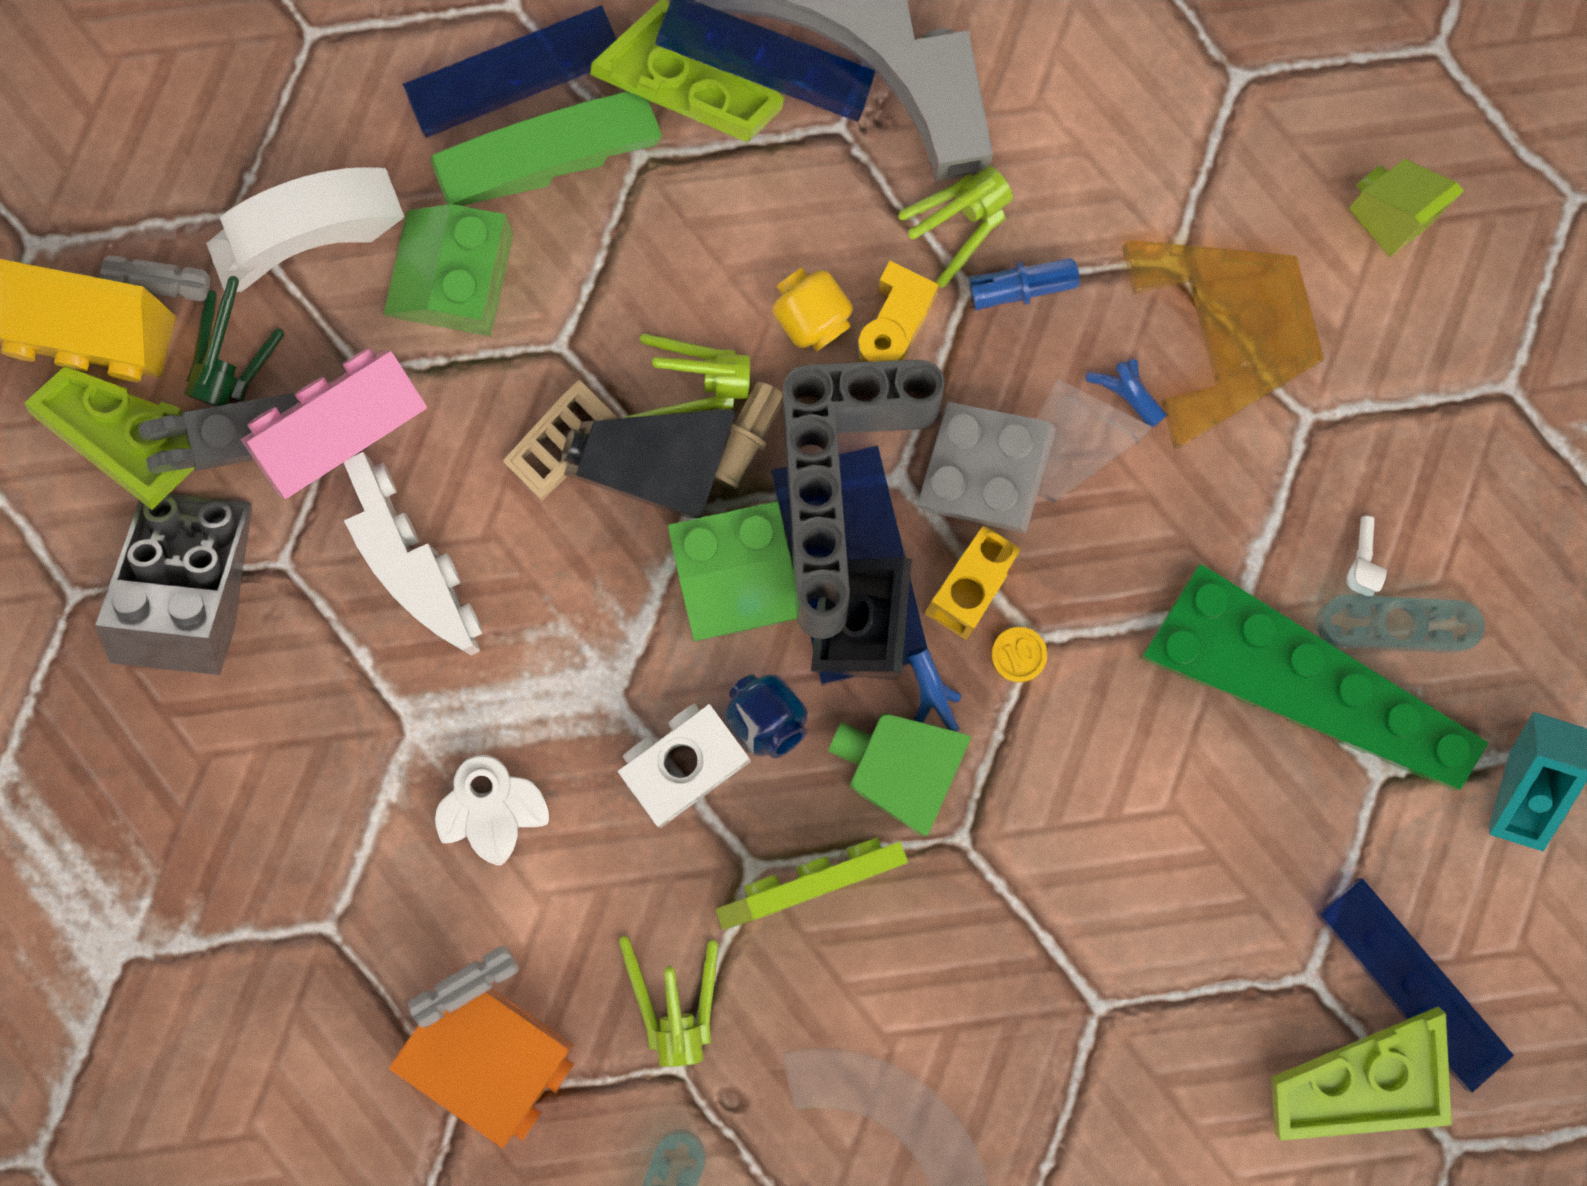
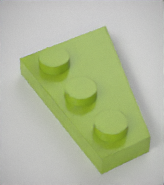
M667 0L658 1L591 64L590 75L747 143L782 110L785 100L780 93Z
M66 366L24 402L30 415L151 510L194 470V467L176 471L150 473L146 459L155 453L180 448L189 449L186 434L160 440H142L138 426L145 421L170 415L182 416L181 409L162 401L159 405L128 394L127 389Z
M877 837L847 848L846 851L850 860L831 866L828 856L795 867L799 878L780 885L777 875H773L745 885L746 898L715 909L721 928L725 930L759 919L907 864L908 861L902 844L897 842L882 848Z
M1439 1007L1433 1008L1271 1077L1274 1133L1278 1139L1283 1141L1452 1125L1446 1013Z

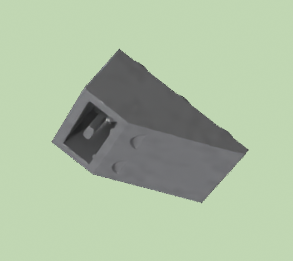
M168 494L153 510L141 501L138 502L95 624L110 663L221 675L235 628L252 513L251 502Z

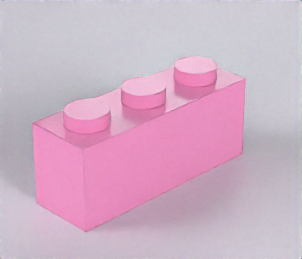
M369 347L357 353L342 364L347 371L342 376L329 384L324 377L313 381L295 394L299 400V403L281 414L276 407H273L247 424L251 433L240 440L278 496L287 499L427 409L424 401L392 351L381 350L375 354L372 348Z

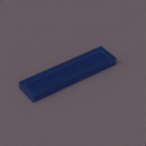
M694 0L670 1L655 45L856 122H859L876 73V70Z
M600 5L406 82L403 86L422 133L427 138L590 73L592 62L617 39L605 10Z
M1357 878L1316 913L1317 917L1405 1020L1436 1007H1439L1446 1013L1449 1072L1466 1091L1473 1093L1514 1057V1054L1363 878Z

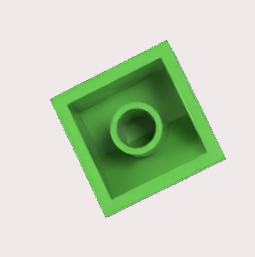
M455 204L408 210L384 315L390 318L491 337L514 235L506 215Z
M778 501L668 525L694 642L797 620L793 568Z

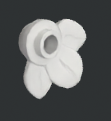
M488 755L472 756L458 767L454 776V790L439 802L435 816L436 829L442 843H453L467 837L471 847L478 856L495 865L504 864L510 857L518 837V827H541L549 823V810L538 787L528 779L510 776L507 768L500 760ZM477 776H486L491 780L493 787L486 793H478L472 788L471 781Z

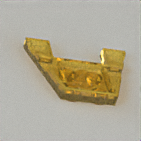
M1137 240L1125 242L1122 249L1134 294L1186 282L1190 284L1216 384L1215 387L1166 397L1163 400L1162 405L1164 412L1167 414L1166 421L1174 449L1182 448L1198 436L1230 419L1236 413L1278 390L1324 360L1297 255Z

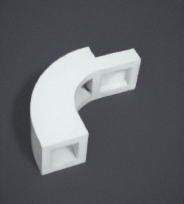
M357 167L337 169L288 181L243 201L220 217L224 229L206 244L224 291L228 278L236 276L239 279L236 292H242L274 266L300 252L333 243L373 242L403 219L404 214L386 168Z

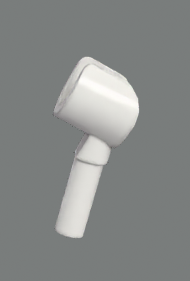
M1363 516L1360 520L1358 551L1356 559L1346 576V584L1353 591L1372 597L1375 592L1381 590L1386 579L1387 569L1371 563L1375 518Z

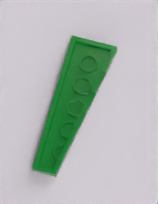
M1201 563L1191 574L1140 657L1150 664L1200 685L1210 686L1235 697L1238 701L1253 707H1260L1286 718L1288 722L1305 729L1310 728L1338 740V743L1362 753L1374 755L1381 759V761L1453 791L1462 789L1489 744L1486 740Z

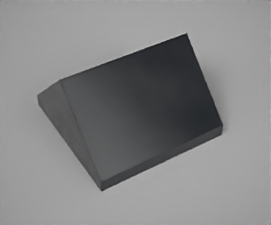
M894 557L847 560L849 600L846 624L833 637L825 639L814 638L811 671L898 680L902 668L912 559ZM818 598L817 611L825 612L837 606L828 598Z

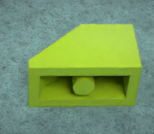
M1404 158L1389 171L1381 164L1356 185L1361 194L1348 209L1387 255L1391 257L1431 226L1464 190L1457 182Z

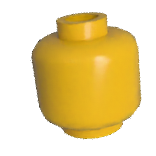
M801 267L776 286L782 296L772 306L773 316L797 347L808 348L813 346L817 352L851 327L847 319L853 312V306L829 272L817 270L808 276L803 267Z

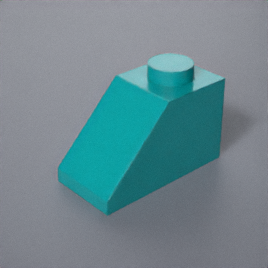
M1533 712L1509 752L1489 824V835L1544 852L1587 783V728Z

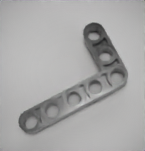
M917 359L811 364L796 367L785 378L783 387V423L796 618L798 625L804 633L813 638L825 639L839 633L846 624L848 611L849 581L837 433L917 430L932 425L940 415L945 379L942 371L929 361ZM915 390L922 391L929 397L916 399L907 393ZM865 393L874 399L864 402L858 401L852 396ZM803 396H813L819 399V401L813 404H803L797 401V399ZM806 445H817L823 451L812 455L802 452L800 448ZM814 494L826 498L827 502L823 505L814 506L805 503L802 499ZM819 545L830 549L832 553L827 557L815 558L808 555L805 550ZM823 597L832 600L837 606L832 610L823 612L811 608L808 603L815 598Z

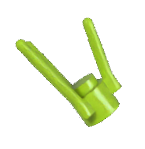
M986 166L974 176L969 173L955 184L916 202L898 213L900 220H907L956 197L955 200L908 231V236L911 239L918 238L959 211H962L972 222H976L980 218L982 219L981 225L937 279L936 283L939 284L940 288L945 287L953 276L957 274L991 230L1006 220L1002 208L1013 200L1012 190L1005 178L992 166Z
M642 334L640 336L642 344L705 359V361L654 357L652 365L655 368L672 369L674 371L705 374L704 392H715V396L626 416L625 418L712 409L734 410V398L748 399L750 355H735V350L713 349L650 334Z
M627 936L620 937L619 945L647 1029L649 1050H657L659 1066L678 1067L704 1061L702 1045L711 1043L710 1015L717 966V941L710 940L707 944L697 1024H694L693 1014H681L675 969L672 966H668L664 969L668 1016L659 1018V1028L630 940Z

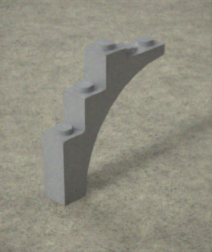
M685 0L688 16L732 13L773 18L809 29L847 49L879 75L903 104L924 142L935 181L964 177L969 173L976 175L986 166H990L993 151L968 30L954 33L952 29H936L926 33L921 39H915L907 0Z

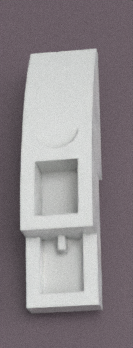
M364 452L344 461L345 468L364 509V512L348 518L344 522L357 548L373 573L390 594L414 618L439 637L469 655L480 652L481 650L475 637L483 634V630L471 604L468 603L461 606L453 587L460 584L461 580L448 553L439 556L438 552L429 544L412 550L411 546L418 543L419 540L407 514L404 512L397 515L389 496L397 493V490L385 464L375 465Z

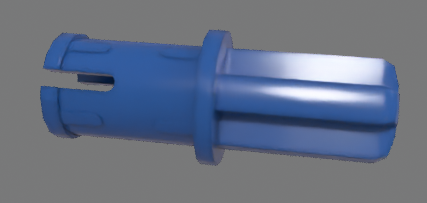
M1067 258L1024 267L1022 261L1016 262L1015 268L969 276L968 280L973 307L975 311L996 305L1022 301L1023 305H1028L1032 297L1076 289L1079 286L1080 275L1076 261Z

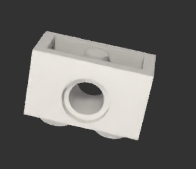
M692 704L668 722V725L673 730L655 744L648 737L622 756L627 765L617 772L657 827L662 828L751 762L710 704L702 710H699L696 704ZM677 747H689L697 755L696 769L691 775L684 778L672 776L666 766L669 753Z

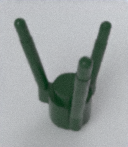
M230 276L227 280L213 330L212 324L217 294L213 290L208 291L202 309L193 363L186 379L188 384L184 394L214 407L229 404L231 398L243 402L249 384L284 337V331L281 328L275 329L238 379L233 377L237 367L218 359L239 284V279L236 276Z

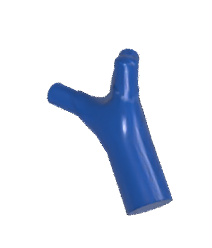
M1131 359L1127 364L1119 362L1116 365L1120 378L1103 373L1087 372L1086 382L1102 385L1121 396L1132 406L1150 429L1167 416L1143 385L1137 360Z
M921 647L911 651L907 657L920 689V706L914 716V721L924 723L931 708H934L947 729L957 732L959 726L952 714L948 700L955 703L959 702L961 699L960 692L949 688L942 681L928 647Z

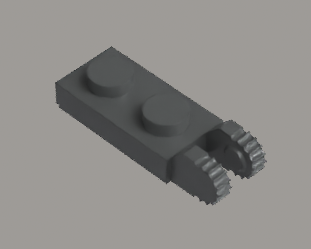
M294 393L183 412L182 416L170 415L141 423L138 428L142 440H160L186 434L189 449L180 448L161 451L148 457L146 461L150 473L176 471L194 467V471L254 460L240 440L251 433L247 424L273 407H276L281 414L296 405Z

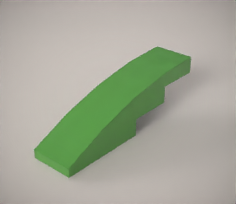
M628 91L549 112L489 132L433 154L430 162L446 204L464 206L547 187L553 177L603 166L608 156L656 146L662 138V134L649 101Z

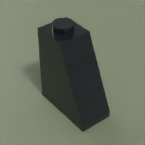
M727 409L581 422L579 430L572 429L563 447L562 461L568 462L564 475L683 517L701 518L736 413Z

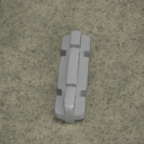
M111 255L103 259L100 270L101 279L143 286L151 294L177 297L180 293V295H184V299L204 301L211 285L210 275L203 269L185 267L182 271L178 269L177 265L137 259L131 263L127 261V258Z
M506 946L497 947L482 956L483 962H472L434 985L435 990L433 992L429 989L411 999L408 1007L413 1019L421 1028L430 1026L445 1017L444 1012L446 1010L449 1012L455 1011L493 988L491 983L494 981L499 984L516 974L519 968L511 951Z

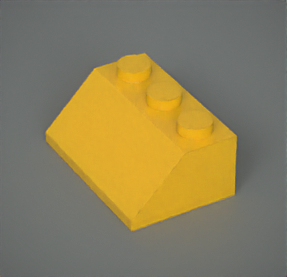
M0 259L1 354L29 362H34L36 354L54 357V364L60 367L66 366L80 372H87L89 364L108 368V375L131 382H141L142 375L162 378L176 315L143 286Z

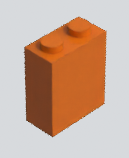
M491 988L453 1012L446 1010L444 1012L445 1017L430 1026L421 1028L418 1025L388 1069L503 1149L514 1136L523 1142L542 1114L540 1110L534 1107L546 1088L556 1093L575 1065L567 1057L575 1045Z

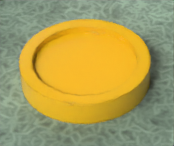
M1013 627L1007 629L998 636L992 646V664L996 672L1005 680L1014 683L1028 682L1037 677L1046 665L1047 648L1045 642L1039 634L1029 628Z

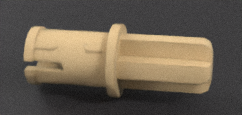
M757 383L736 422L731 426L714 481L729 489L738 490L739 483L757 450H764L766 447L763 439L783 403V393L774 386L767 383Z

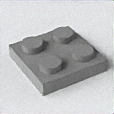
M948 402L917 506L925 512L1026 534L1055 435V426L1048 421Z

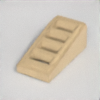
M580 380L560 397L503 460L504 464L541 501L567 477L564 475L568 463L562 460L558 462L541 443L549 437L563 451L567 438L557 427L565 422L571 429L579 430L581 421L573 414L579 406L595 421L618 419ZM531 452L551 471L544 479L524 460Z

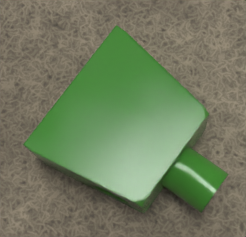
M882 713L872 735L841 721L828 752L858 765L849 784L851 790L914 833L927 837L971 737L952 730Z

